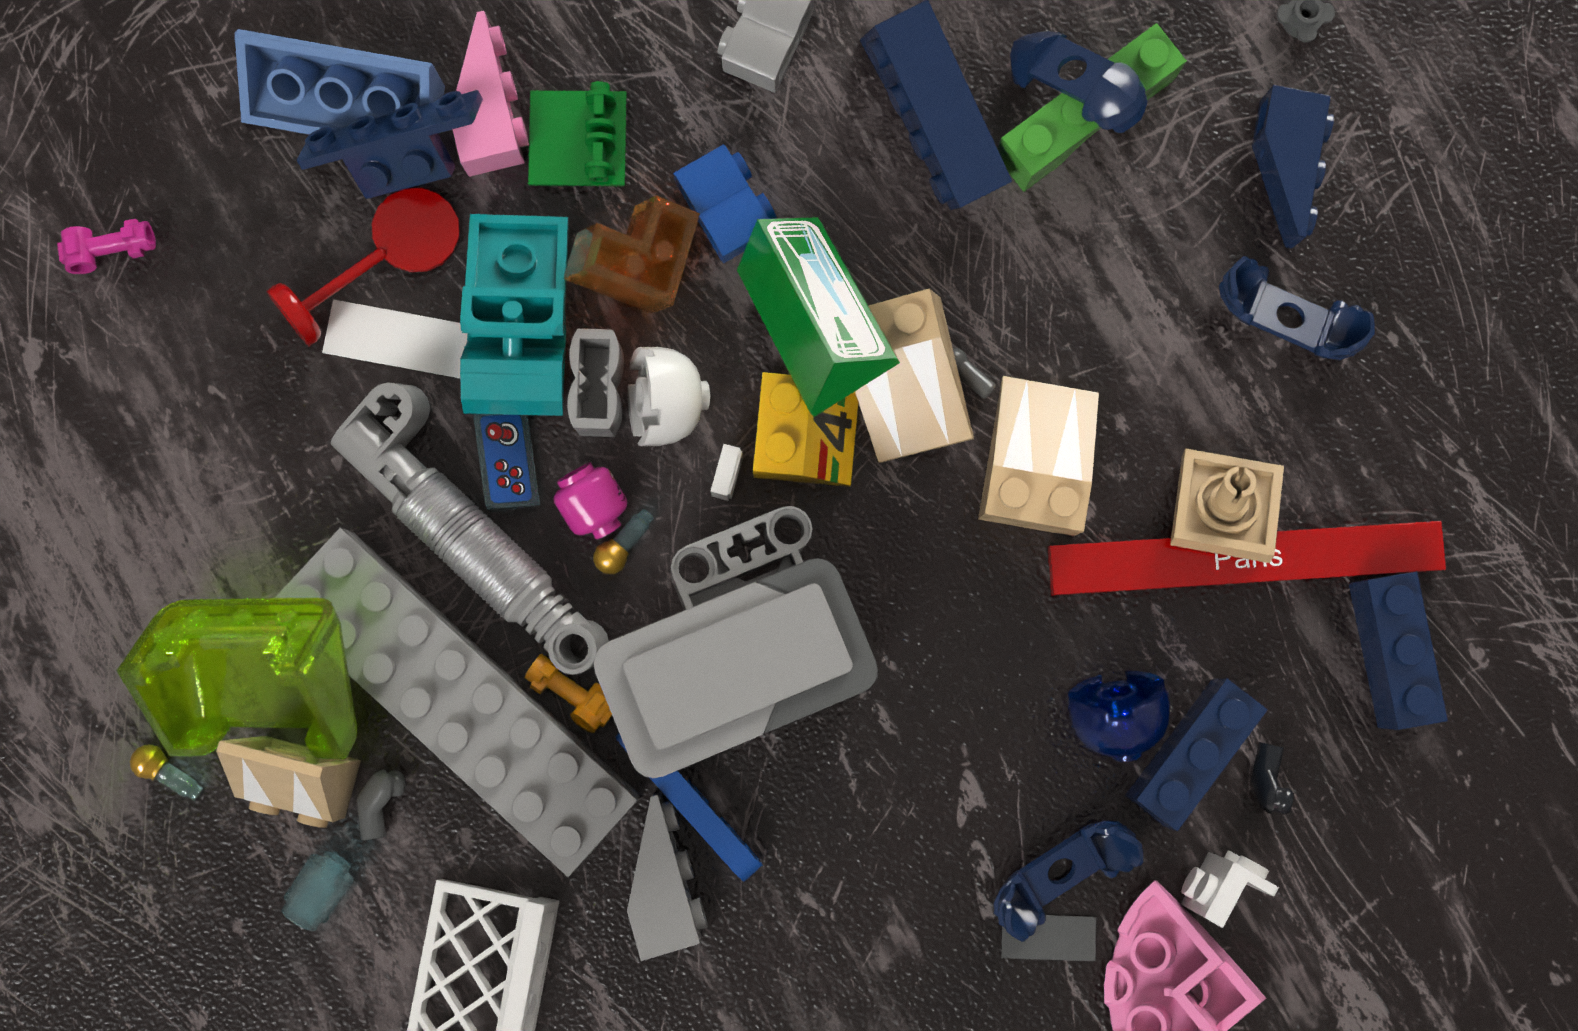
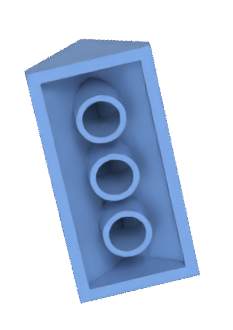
M241 29L235 32L242 123L310 135L312 132L323 127H330L334 130L348 126L363 116L372 115L374 118L392 114L396 109L406 104L415 103L417 106L435 102L444 95L445 85L432 63Z

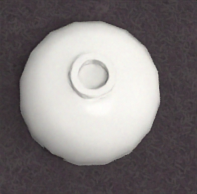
M638 347L633 352L629 370H639L638 378L635 384H628V408L633 436H642L637 443L639 446H661L675 443L690 435L700 420L701 410H708L710 404L709 384L707 381L700 380L697 367L692 361L676 350L662 347Z

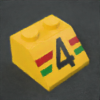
M762 372L753 464L754 478L851 487L858 412L856 393L853 392L813 417L791 375Z

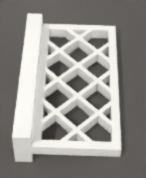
M446 879L436 880L407 1031H422V1028L424 1031H445L458 1021L465 1031H478L468 1014L486 1001L489 1002L498 1017L496 1031H535L559 900L545 897L532 898ZM449 893L464 896L475 913L456 928L445 912ZM478 899L490 901L491 903L483 908ZM501 904L519 907L515 930L502 938L487 914ZM479 920L493 945L473 958L459 934ZM443 928L446 935L440 938L441 930ZM513 939L512 949L510 952L506 944ZM451 941L465 965L445 978L435 960L438 948ZM498 950L508 966L506 980L492 989L478 963ZM469 970L484 995L464 1009L449 984ZM433 978L437 985L430 989ZM504 989L502 1001H500L496 994ZM441 991L455 1016L436 1029L426 1013L428 999Z

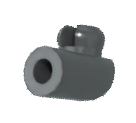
M382 769L373 773L358 794L357 811L361 840L386 837L383 807L390 800V797L401 796L406 788L404 775L400 771L392 770L387 772Z

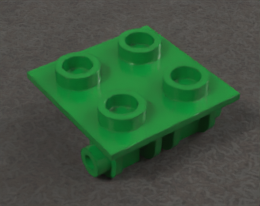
M602 81L592 82L589 91L530 90L528 185L625 186L627 92L610 91V84Z

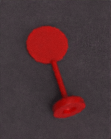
M407 188L389 195L377 207L372 221V237L377 248L302 302L287 285L278 283L267 290L269 297L300 338L310 347L320 339L321 329L309 312L383 259L393 267L407 272H427L443 265L454 253L460 238L459 220L448 201L438 193L424 188Z

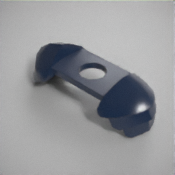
M1044 31L1027 34L1013 42L1010 58L1012 78L1015 84L1025 88L1033 79H1036L1084 104L1082 108L1083 118L1086 121H1095L1099 127L1105 130L1113 129L1117 133H1123L1142 119L1147 106L1146 90L1138 75L1130 66L1122 62L1114 63L1067 40V35L1060 32ZM1081 60L1087 64L1084 74L1075 80H1064L1059 76L1060 69L1069 61Z
M1247 256L1242 257L1223 276V281L1219 284L1220 297L1228 310L1241 322L1248 326L1253 325L1309 350L1321 358L1342 360L1354 356L1357 352L1364 349L1375 334L1374 315L1371 311H1364L1358 305L1348 306L1344 301L1340 300L1335 301L1329 310L1267 283L1269 269L1266 266H1259L1255 259H1249ZM1282 306L1296 309L1302 318L1301 326L1298 328H1288L1281 324L1277 318V309Z
M1101 821L1081 828L1080 831L1020 870H1016L1004 882L994 902V914L998 916L999 924L1012 937L1025 942L1029 936L1034 935L1036 926L1042 925L1046 921V915L1042 907L1100 869L1107 877L1113 878L1117 876L1119 871L1130 872L1134 867L1141 866L1143 863L1142 843L1136 839L1134 832L1118 821ZM1064 858L1072 860V868L1067 876L1060 880L1048 878L1049 868L1054 862Z

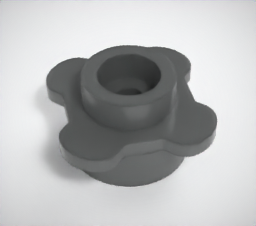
M1291 0L1289 4H1283L1278 8L1276 16L1288 34L1298 38L1301 42H1311L1316 38L1317 30L1320 26L1333 20L1335 10L1331 4L1323 3L1321 0ZM1307 10L1310 16L1304 17L1302 11Z

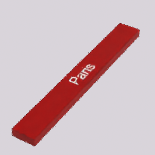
M1441 521L1277 531L1275 555L1270 563L1170 545L1171 538L1053 545L1048 547L1051 596L1446 570Z

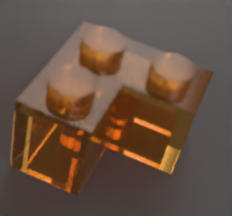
M655 195L634 207L627 234L596 223L577 233L563 279L649 313L669 308L674 305L700 213Z

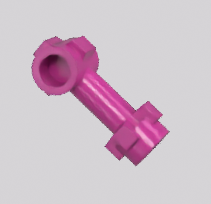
M137 219L124 221V227L120 228V232L96 237L92 236V231L89 228L80 226L69 227L61 231L62 242L57 243L59 261L65 265V270L72 274H87L95 271L97 268L95 257L127 250L129 256L138 258L145 256V251L154 250L156 247L155 235L149 222H139Z

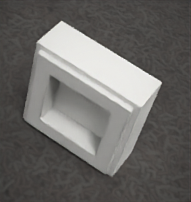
M723 444L710 491L712 497L727 501L732 499L743 460L741 448Z

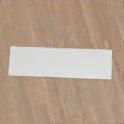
M333 299L322 353L460 378V358L467 343L468 333H462L461 325L458 322Z

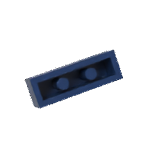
M1417 571L1348 583L1377 727L1400 730L1448 721Z
M1212 679L1126 793L1125 797L1164 827L1178 831L1268 709L1229 679Z

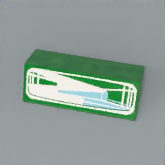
M818 217L757 219L737 272L809 412L815 417L895 367L900 361Z

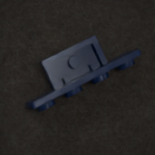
M478 90L461 94L459 91H453L441 96L435 102L421 106L410 103L399 107L392 114L374 118L372 115L363 116L348 126L334 130L330 127L320 128L306 138L305 145L296 161L300 168L304 170L343 159L365 199L449 178L453 174L455 164L438 133L472 124L483 98Z

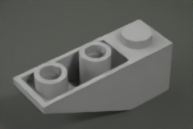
M661 792L655 793L650 797L627 908V914L641 961L700 944L702 938L700 930L708 927L702 901L700 898L691 899L686 880L694 878L688 852L686 849L678 851L673 831L680 830L675 806L671 801L664 802Z

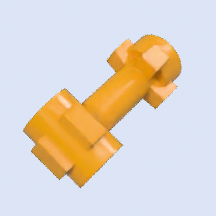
M540 654L528 669L525 679L531 682L530 688L539 694L548 688L576 707L570 716L584 730L595 733L599 726L604 728L612 717L600 684L594 683L589 691L585 690L559 672V669L543 654Z

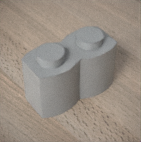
M739 0L737 12L742 13L734 28L727 26L717 53L722 55L723 71L776 93L808 26L814 10V0Z
M577 329L572 338L569 352L570 365L575 376L567 401L570 422L580 436L615 437L620 428L623 413L621 398L617 391L624 372L622 347L614 331L611 329Z

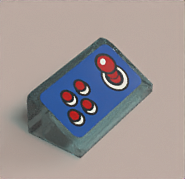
M473 414L486 509L493 513L540 506L528 415Z

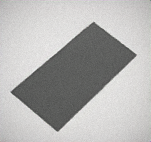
M1046 915L1045 923L1036 926L1034 935L1029 936L1025 942L1012 937L1002 926L1001 958L1095 961L1096 917Z

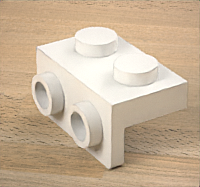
M1228 850L1223 858L1208 852L1200 869L1194 867L1186 877L1181 890L1182 894L1185 895L1181 905L1223 928L1246 885L1273 897L1279 887L1265 880L1269 870L1242 855L1238 856Z

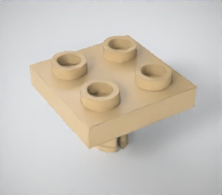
M1185 449L1181 459L1170 545L1270 563L1275 555L1284 466Z

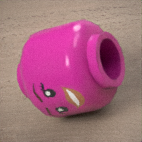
M589 462L574 469L557 481L560 488L555 493L553 500L569 529L574 534L586 535L593 533L595 539H599L621 526L617 517L625 511L628 502L608 468H594L592 463Z

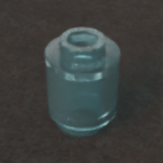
M325 851L322 856L311 854L284 895L286 903L281 909L282 914L294 924L310 931H315L320 923H327L354 882V878L348 872L351 865L340 856L329 851Z

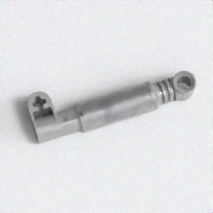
M387 382L376 386L339 427L331 440V445L392 503V512L397 516V519H400L405 526H408V529L415 533V536H419L418 539L426 543V546L430 547L434 554L439 555V558L443 559V562L447 563V566L454 570V573H458L457 576L465 580V583L472 587V590H475V593L479 594L482 600H486V603L490 604V607H493V610L497 611L500 617H503L507 622H517L520 626L528 624L526 631L530 635L537 632L534 639L538 643L546 641L543 648L548 651L550 660L557 669L563 673L574 675L593 668L596 653L601 646L609 642L607 633L602 626L594 621L586 620L579 612L571 614L574 609L571 604L567 603L563 606L562 604L565 599L561 595L553 597L556 590L552 587V578L546 571L539 567V564H536V561L532 560L529 554L525 553L521 547H518V544L514 543L511 537H507V534L500 530L497 524L493 523L490 518H487V515L483 514V511L479 510L478 506H474V503L455 484L451 483L443 473H440L436 468H426L405 448L429 418L430 405L424 392L416 386ZM396 399L401 400L398 407L394 404ZM398 409L402 413L400 417H392L396 415ZM376 415L389 416L383 423L393 431L392 434L374 418ZM573 634L580 635L587 642L588 654L585 659L576 657L571 651L570 639Z

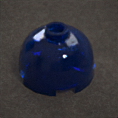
M1125 671L1126 680L1103 684L1102 675H1098L1078 683L1069 690V717L1075 733L1086 748L1103 756L1112 757L1115 761L1129 762L1141 757L1143 752L1150 750L1165 735L1170 719L1169 693L1165 689L1164 679L1149 672Z

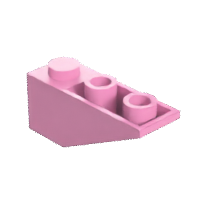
M484 11L477 12L456 89L461 94L478 90L483 101L472 124L452 129L460 163L469 177L524 164L521 147L529 145L522 117L514 118L510 102L518 100L511 71L502 72L499 56L507 55L500 26L491 27Z

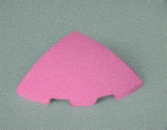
M1157 880L1140 894L1118 928L1119 938L1112 960L1106 966L1104 981V1004L1109 1007L1113 1031H1228L1267 999L1214 938Z

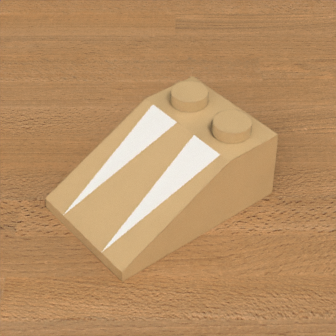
M929 288L869 305L870 310L900 361L898 365L855 391L878 462L883 463L974 439L941 297Z
M1007 376L1002 377L978 520L1069 536H1076L1084 532L1092 486L1099 393Z
M269 736L219 741L216 752L234 797L250 801V810L269 815H279L280 809L299 813L298 822L321 828H327L329 821L335 822L346 817L361 760Z

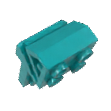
M470 214L465 286L462 287L460 316L462 333H468L467 343L460 358L463 414L563 416L568 217Z

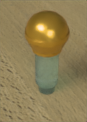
M642 509L639 514H635L614 539L603 542L596 547L593 561L598 570L605 574H616L623 570L629 550L649 529V524L654 519L648 511Z
M143 745L133 752L130 759V767L137 777L156 779L181 796L189 797L194 801L202 792L203 787L199 786L195 779L168 763L169 759L165 757V754L158 746Z

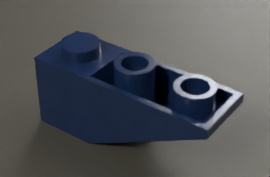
M1273 85L1260 100L1252 148L1284 246L1292 249L1306 235L1310 236L1316 224L1318 209L1312 206L1314 189H1319L1324 178L1326 162L1325 160H1320L1322 144L1326 143L1331 135L1334 115L1328 113L1331 98L1329 95Z

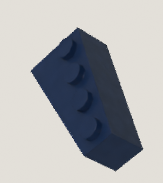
M925 0L875 25L860 39L862 46L888 92L894 109L900 115L909 132V140L913 150L920 160H924L932 175L929 179L930 184L941 204L947 203L950 210L961 208L1012 182L929 0Z

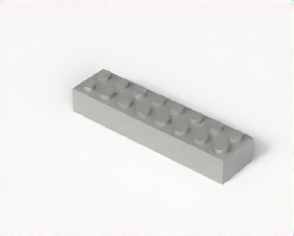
M339 528L270 602L567 877L583 863L642 797L354 532Z

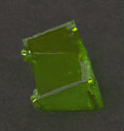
M325 598L186 599L173 602L159 610L116 670L169 756L207 755L218 747L219 741L223 740L230 727L309 728L305 738L306 746L314 757L322 759H346L357 738L358 730L341 622L332 602Z

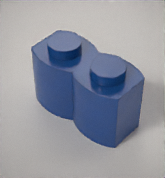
M724 144L673 173L680 193L723 264L745 251L757 219H777L766 196L763 193L755 196L749 187L747 180L752 178V174L741 154L736 152L731 155Z

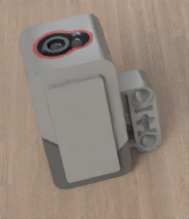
M792 506L778 508L689 544L677 551L672 559L670 574L684 611L611 640L601 646L596 653L594 659L595 674L631 763L636 771L643 776L658 778L673 773L863 693L878 679L875 657L839 572L827 560L818 558L804 562L799 552L803 550L810 540L813 528L810 518L801 509ZM781 520H791L796 523L801 532L800 541L791 545L780 542L774 533L775 524ZM757 529H763L765 544L772 554L766 555L765 545H762L750 552L748 563H742L739 557H729L728 553L734 545L733 540L739 539L743 546L758 541L760 537ZM691 557L701 559L708 568L707 577L699 583L685 581L679 573V566L682 561ZM781 561L778 569L746 582L739 579Z

